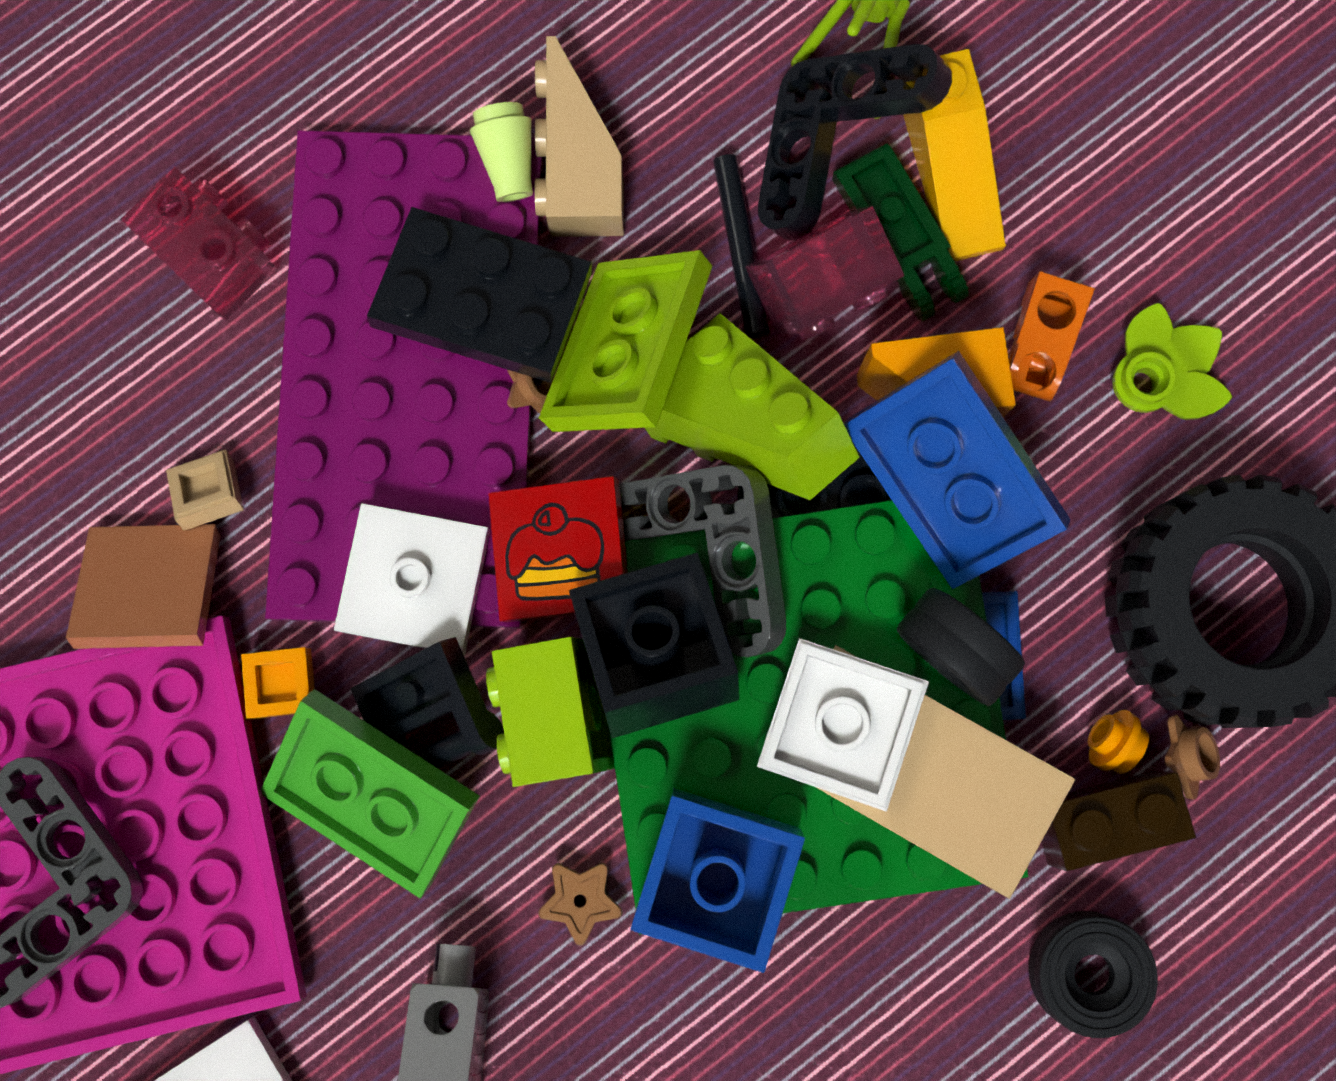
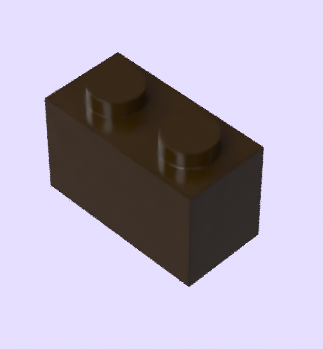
M1150 771L1068 792L1041 842L1047 864L1067 872L1195 839L1196 835L1178 773Z

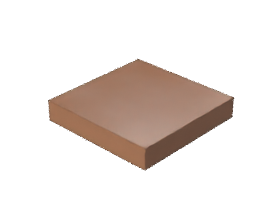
M203 524L185 531L179 525L89 527L66 639L73 649L203 646L221 537L216 525Z

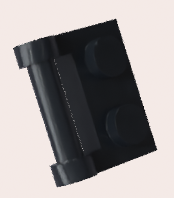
M456 637L439 641L350 688L361 716L366 723L438 769L471 753L485 755L496 750L497 736L504 733V728L499 718L494 713L487 711ZM451 712L453 713L460 730L417 751L410 748L405 737L406 734Z

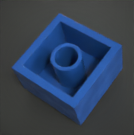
M673 788L630 930L764 973L805 841L802 830L789 824Z

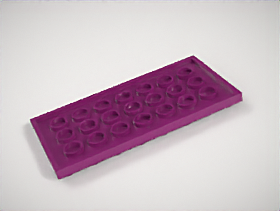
M297 130L265 619L272 621L336 622L362 503L488 527L490 535L471 627L522 629V621L507 623L499 621L488 493L528 488L532 406L510 408L508 406L507 400L513 380L507 369L372 328L369 325L367 314L411 207L539 245L541 216H536L534 189L535 178H543V157L536 156L535 137H531V184L533 195L520 200L498 202L496 201L494 187L471 135Z

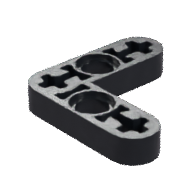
M912 44L807 59L798 62L790 68L782 79L775 108L758 201V216L761 223L786 240H797L810 233L817 224L821 214L837 122L922 113L933 109L943 101L951 87L952 71L948 64L927 45ZM923 69L928 70L927 75L922 76ZM875 72V81L869 92L861 98L852 99V89L856 81L866 73ZM915 81L914 88H911L906 82ZM816 83L823 89H815ZM810 137L811 145L808 153L799 162L790 164L789 155L792 147L801 138ZM795 200H797L795 208H792Z

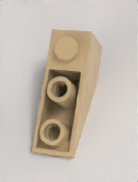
M546 36V60L535 61L537 98H546V119H535L536 156L546 157V178H535L536 216H546L551 237L624 236V175L622 155L556 36Z

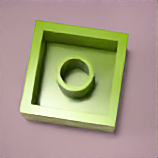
M566 637L492 651L494 667L487 669L486 684L493 707H500L504 733L497 736V755L502 772L504 774H511L513 787L615 769L609 726L583 639Z

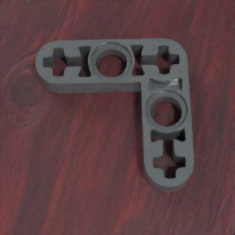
M721 465L619 484L621 507L646 504L648 516H637L623 520L625 541L705 530L715 605L731 652L737 656L749 658L774 651L785 637L786 615L769 490L766 480L761 473L751 466ZM677 486L684 488L690 499V511L682 522L675 520L668 509L669 495ZM735 486H742L744 499H740L735 503L712 504L710 492L727 491L735 488ZM740 542L748 544L756 556V567L753 574L747 579L740 577L734 571L731 563L733 550ZM758 588V597L738 599V591ZM750 618L760 619L762 632L756 634L745 633L743 621Z
M45 757L17 758L7 763L0 771V807L60 888L0 935V965L15 960L21 954L30 961V963L19 966L6 977V986L0 987V1008L25 998L123 921L137 908L143 895V883L138 871L64 770L56 762ZM22 775H41L43 781L36 788L37 794L46 806L57 805L62 802L64 808L45 816L38 823L37 817L49 812L37 798L22 799L19 792L26 786ZM68 819L77 822L85 833L83 849L73 858L62 856L54 845V834L57 827ZM99 878L103 881L116 878L121 886L114 893V898L118 905L113 902L99 905L87 914L77 907V905L88 903L101 892L102 886L98 881ZM49 915L61 917L67 922L70 929L68 944L58 953L48 951L39 940L40 925Z

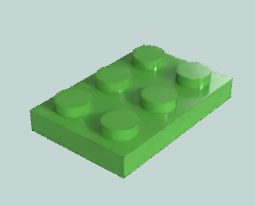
M315 689L300 701L261 788L264 797L420 899L435 880L480 797L469 788Z

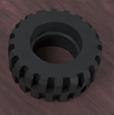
M1259 474L1246 481L1240 475L1220 477L1206 485L1200 484L1158 505L1144 516L1145 522L1142 525L1130 530L1121 543V547L1126 551L1124 556L1112 561L1108 580L1117 584L1116 594L1105 598L1106 617H1117L1120 633L1109 635L1115 652L1127 651L1133 662L1125 671L1137 686L1149 684L1155 690L1151 698L1154 702L1166 710L1183 711L1184 719L1201 725H1221L1222 728H1256L1292 724L1294 718H1311L1328 709V697H1336V506L1330 504L1319 508L1314 505L1318 497L1315 491L1299 483L1286 489H1281L1282 481L1280 478ZM1230 543L1253 551L1273 568L1283 585L1288 605L1285 632L1273 653L1262 662L1242 665L1224 658L1205 641L1193 619L1189 595L1194 569L1202 555L1218 545Z

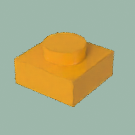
M301 647L241 654L246 719L293 715L300 701L315 689L311 648Z

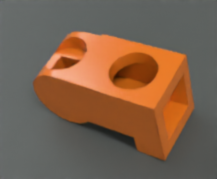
M1041 271L1028 282L1021 303L1023 307L1012 338L1014 342L1008 355L1014 391L1049 402L1053 399L1063 379L1095 288Z

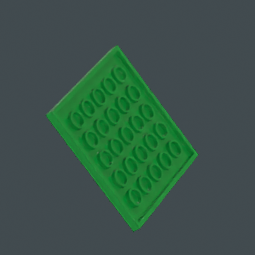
M893 501L773 518L786 615V634L782 643L772 652L749 658L740 657L732 653L738 670L739 700L613 739L610 733L635 910L673 788L789 824L802 830L805 841L783 913L982 884L818 788L757 767L799 638L833 649L836 645L860 659L929 681L925 692L926 696L1006 740L1000 699L998 698L990 706L975 700L919 656L901 638L896 630L901 620L909 611L914 609L917 601L931 587L949 594L987 622L980 577L977 576L952 589ZM705 530L625 541L628 573L698 552L714 599ZM740 542L733 550L731 563L734 571L744 579L749 578L753 574L756 567V556L748 544ZM758 588L738 591V599L759 596ZM750 618L743 621L745 633L756 634L762 632L760 619ZM1026 869L1022 878L1029 877L1028 869Z

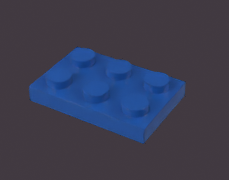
M959 351L849 417L844 423L852 442L952 589L1067 530L1071 519Z

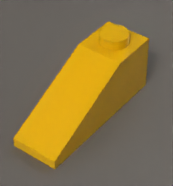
M969 49L940 55L952 71V84L943 101L931 110L903 115L929 211L951 246L949 253L954 261L1001 251L1006 246L986 108ZM923 69L922 76L927 75V69ZM915 81L906 82L911 88H914Z

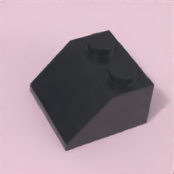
M698 552L569 590L612 739L739 700L738 670Z

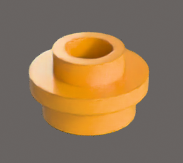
M1121 710L1113 715L1108 714L1101 717L1094 724L1088 736L1087 742L1090 747L1089 760L1092 765L1102 771L1113 770L1119 774L1126 773L1135 767L1145 754L1149 743V734L1147 730L1141 727L1140 719L1128 710Z

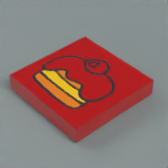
M610 476L488 493L500 622L507 623L575 615L569 590L628 573L618 478Z

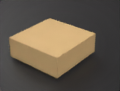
M226 449L166 470L174 518L184 531L244 510L234 460Z

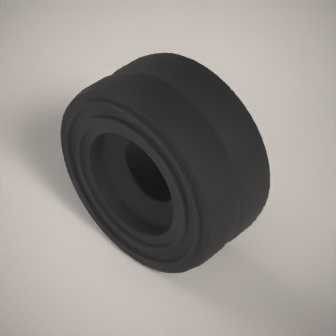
M933 587L922 595L914 609L906 614L896 629L901 638L934 669L966 694L987 706L996 702L1005 691L1006 686L1022 671L1025 664L1018 651L992 626L949 594Z
M1077 911L1055 919L1039 934L1029 958V980L1038 1003L1049 1016L1076 1034L1090 1038H1109L1123 1034L1134 1028L1144 1019L1155 1000L1158 975L1156 963L1149 946L1132 927L1108 915L1093 911ZM1088 955H1100L1109 967L1107 983L1096 992L1082 991L1075 980L1077 964Z

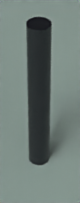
M734 154L721 155L713 160L744 330L750 339L759 338L770 334L738 160Z

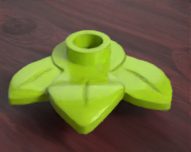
M1160 303L1142 310L1131 320L1126 329V356L1118 363L1113 373L1112 384L1118 400L1124 406L1136 412L1149 413L1163 408L1184 420L1199 419L1220 410L1232 399V395L1222 383L1206 373L1210 371L1217 357L1222 339V331L1219 328L1202 325H1188L1173 329L1171 319ZM1136 373H1143L1150 378L1152 382L1150 392H1142L1135 386L1134 376Z

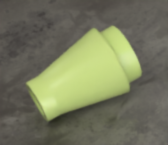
M502 102L475 110L473 112L475 125L469 131L494 187L496 201L509 202L532 196L531 118L524 116L522 104L518 102Z

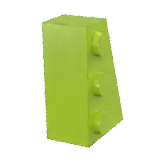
M721 313L686 341L657 427L645 428L651 438L665 444L668 440L689 447L693 449L696 456L712 462L714 458H717L732 465L751 466L761 473L767 484L808 500L815 497L860 458L839 413Z

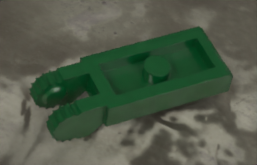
M884 144L833 173L832 181L892 282L898 281L903 298L918 320H921V322L934 316L936 312L932 297L916 273L918 269L929 263L932 265L935 278L943 292L952 302L957 303L969 296L966 281L949 253L951 247L890 144Z

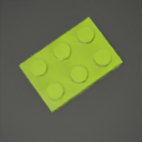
M701 250L598 263L539 415V419L552 432L657 427L713 267Z

